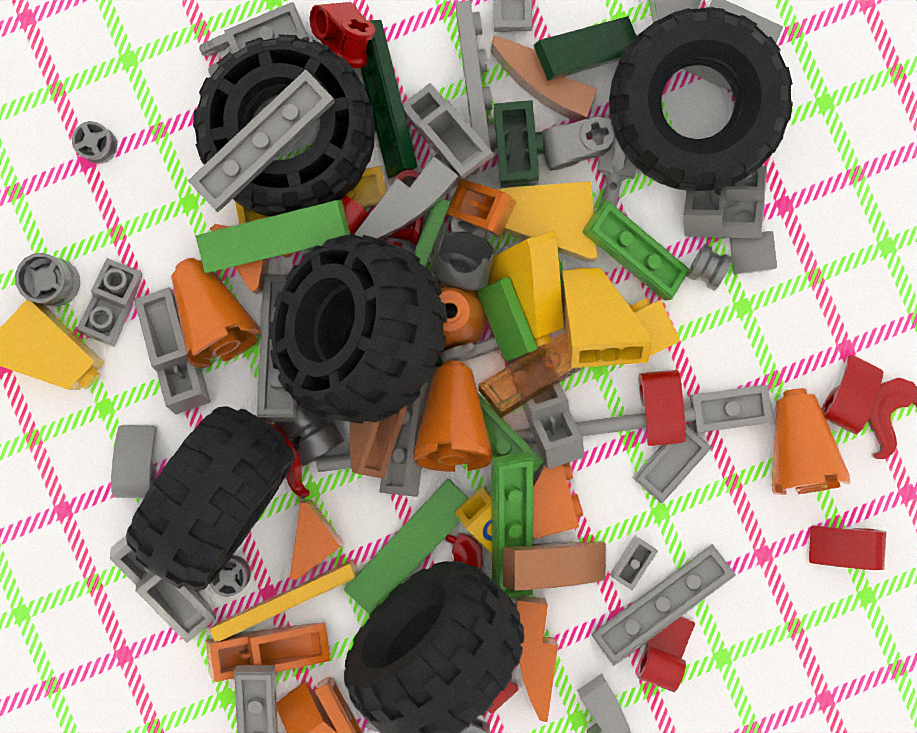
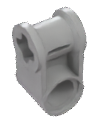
M598 116L543 130L544 155L548 169L550 171L559 170L578 164L581 161L604 155L611 149L615 134L612 123L606 118ZM598 129L600 134L606 133L601 145H596L593 139L588 140L591 137V130Z

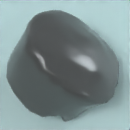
M454 232L450 236L443 233L431 264L432 272L437 280L451 287L472 291L486 288L489 283L495 254L494 249L484 238L468 232Z

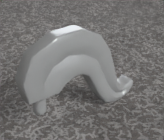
M495 337L476 344L467 343L452 347L441 353L440 358L442 363L450 360L463 362L496 351L499 347Z

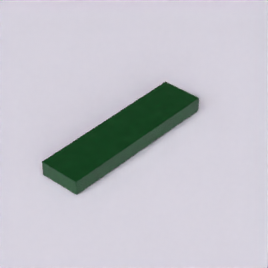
M370 20L375 27V34L368 41L366 48L367 63L360 69L373 109L375 129L388 179H393L403 171L418 168L382 20Z

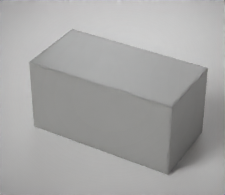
M635 535L613 568L610 576L633 591L658 550Z

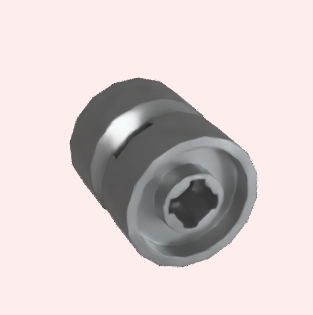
M33 253L25 257L17 266L15 285L19 293L29 301L49 306H63L71 302L78 294L80 275L76 267L67 260L45 253Z
M303 403L298 405V422H275L288 439H293V446L299 455L302 467L345 441L334 423H327L325 421L326 417L304 409Z

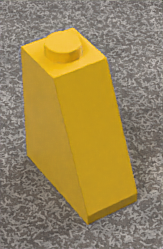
M591 181L499 188L500 191L509 194L516 201L503 232L526 240L554 231L557 237L558 252L584 262H592L597 258L596 244L582 233L594 214Z
M554 231L526 239L495 255L488 283L490 285L498 280L510 278L537 347L551 342L550 334L564 328L558 245Z
M583 267L573 270H562L561 297L571 368L648 363L652 343L651 334L601 268Z
M26 300L0 327L1 367L68 390L87 389L101 375L98 370L105 362L44 304Z

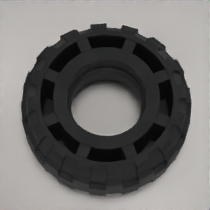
M687 8L673 12L655 21L639 33L627 47L618 62L611 81L609 95L610 120L620 148L630 162L644 175L674 189L686 191L715 190L745 179L759 169L776 151L784 138V132L791 119L793 107L791 85L793 83L789 67H786L780 54L781 49L771 36L768 37L756 26L757 23L743 15L739 16L722 8ZM696 65L707 66L718 71L729 83L734 96L733 113L726 126L717 134L702 139L688 138L677 133L666 121L662 110V94L668 80L679 70Z
M279 34V37L263 40L260 37L245 42L246 47L234 54L231 52L226 54L217 62L219 67L213 75L205 78L199 90L200 100L197 110H194L193 128L195 129L197 141L195 145L203 165L252 120L254 113L262 103L271 97L279 95L305 69L335 100V103L320 116L318 135L306 151L291 159L273 160L233 200L253 212L272 217L341 200L344 195L353 191L363 178L362 175L371 161L374 149L375 122L367 91L357 73L347 61L331 51L328 46L315 40L311 42L299 39L296 35Z
M349 234L328 239L324 242L323 246H314L303 255L304 260L299 265H294L285 278L287 280L282 292H278L273 306L276 309L273 322H270L269 339H272L273 349L270 351L273 368L280 372L278 380L294 400L303 403L304 409L323 417L363 424V421L378 422L398 414L404 406H410L421 395L420 389L425 383H430L437 370L435 364L439 353H443L446 336L443 335V323L447 322L446 305L438 297L441 294V288L430 269L419 263V257L400 246L364 234L362 237Z
M229 406L215 408L182 442L137 508L131 525L126 532L127 545L136 553V560L176 588L180 589L185 586L194 591L204 590L217 577L243 543L290 471L295 458L294 451L285 443V436L246 409H239L237 411Z
M443 561L433 564L428 569H421L411 575L409 580L393 589L389 593L390 595L371 612L364 626L360 627L353 639L354 644L347 653L344 683L349 691V698L362 716L381 733H461L469 728L470 723L478 716H483L489 710L495 698L501 691L506 689L511 681L515 666L519 665L523 651L521 644L524 642L525 636L524 627L520 622V613L515 608L516 604L480 568L472 565L468 566L460 561Z

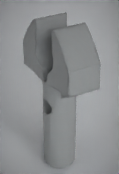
M613 147L599 159L596 172L603 173L606 178L602 201L608 200L616 207L621 182L627 178L633 180L637 168L625 156L624 168L615 174V168L611 162L615 152V147Z

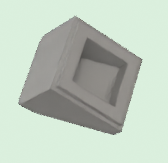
M773 231L762 232V239L730 238L734 275L777 269Z

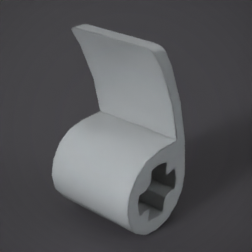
M121 425L118 427L111 470V492L114 498H145L144 496L157 479L156 466L152 463L153 446L157 430L154 425Z

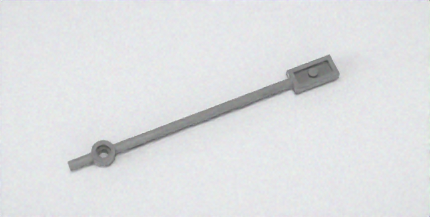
M768 385L690 395L691 406L684 407L685 422H694L696 433L773 423ZM645 413L575 423L583 437L646 428ZM531 428L514 430L527 444L536 443ZM350 453L323 456L316 459L318 472L351 468Z

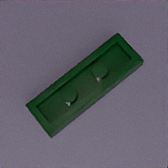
M629 16L544 38L533 46L546 78L550 81L620 61L627 47L637 36Z

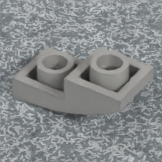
M106 258L90 291L93 297L77 327V331L80 334L114 347L137 294L143 275L142 272Z

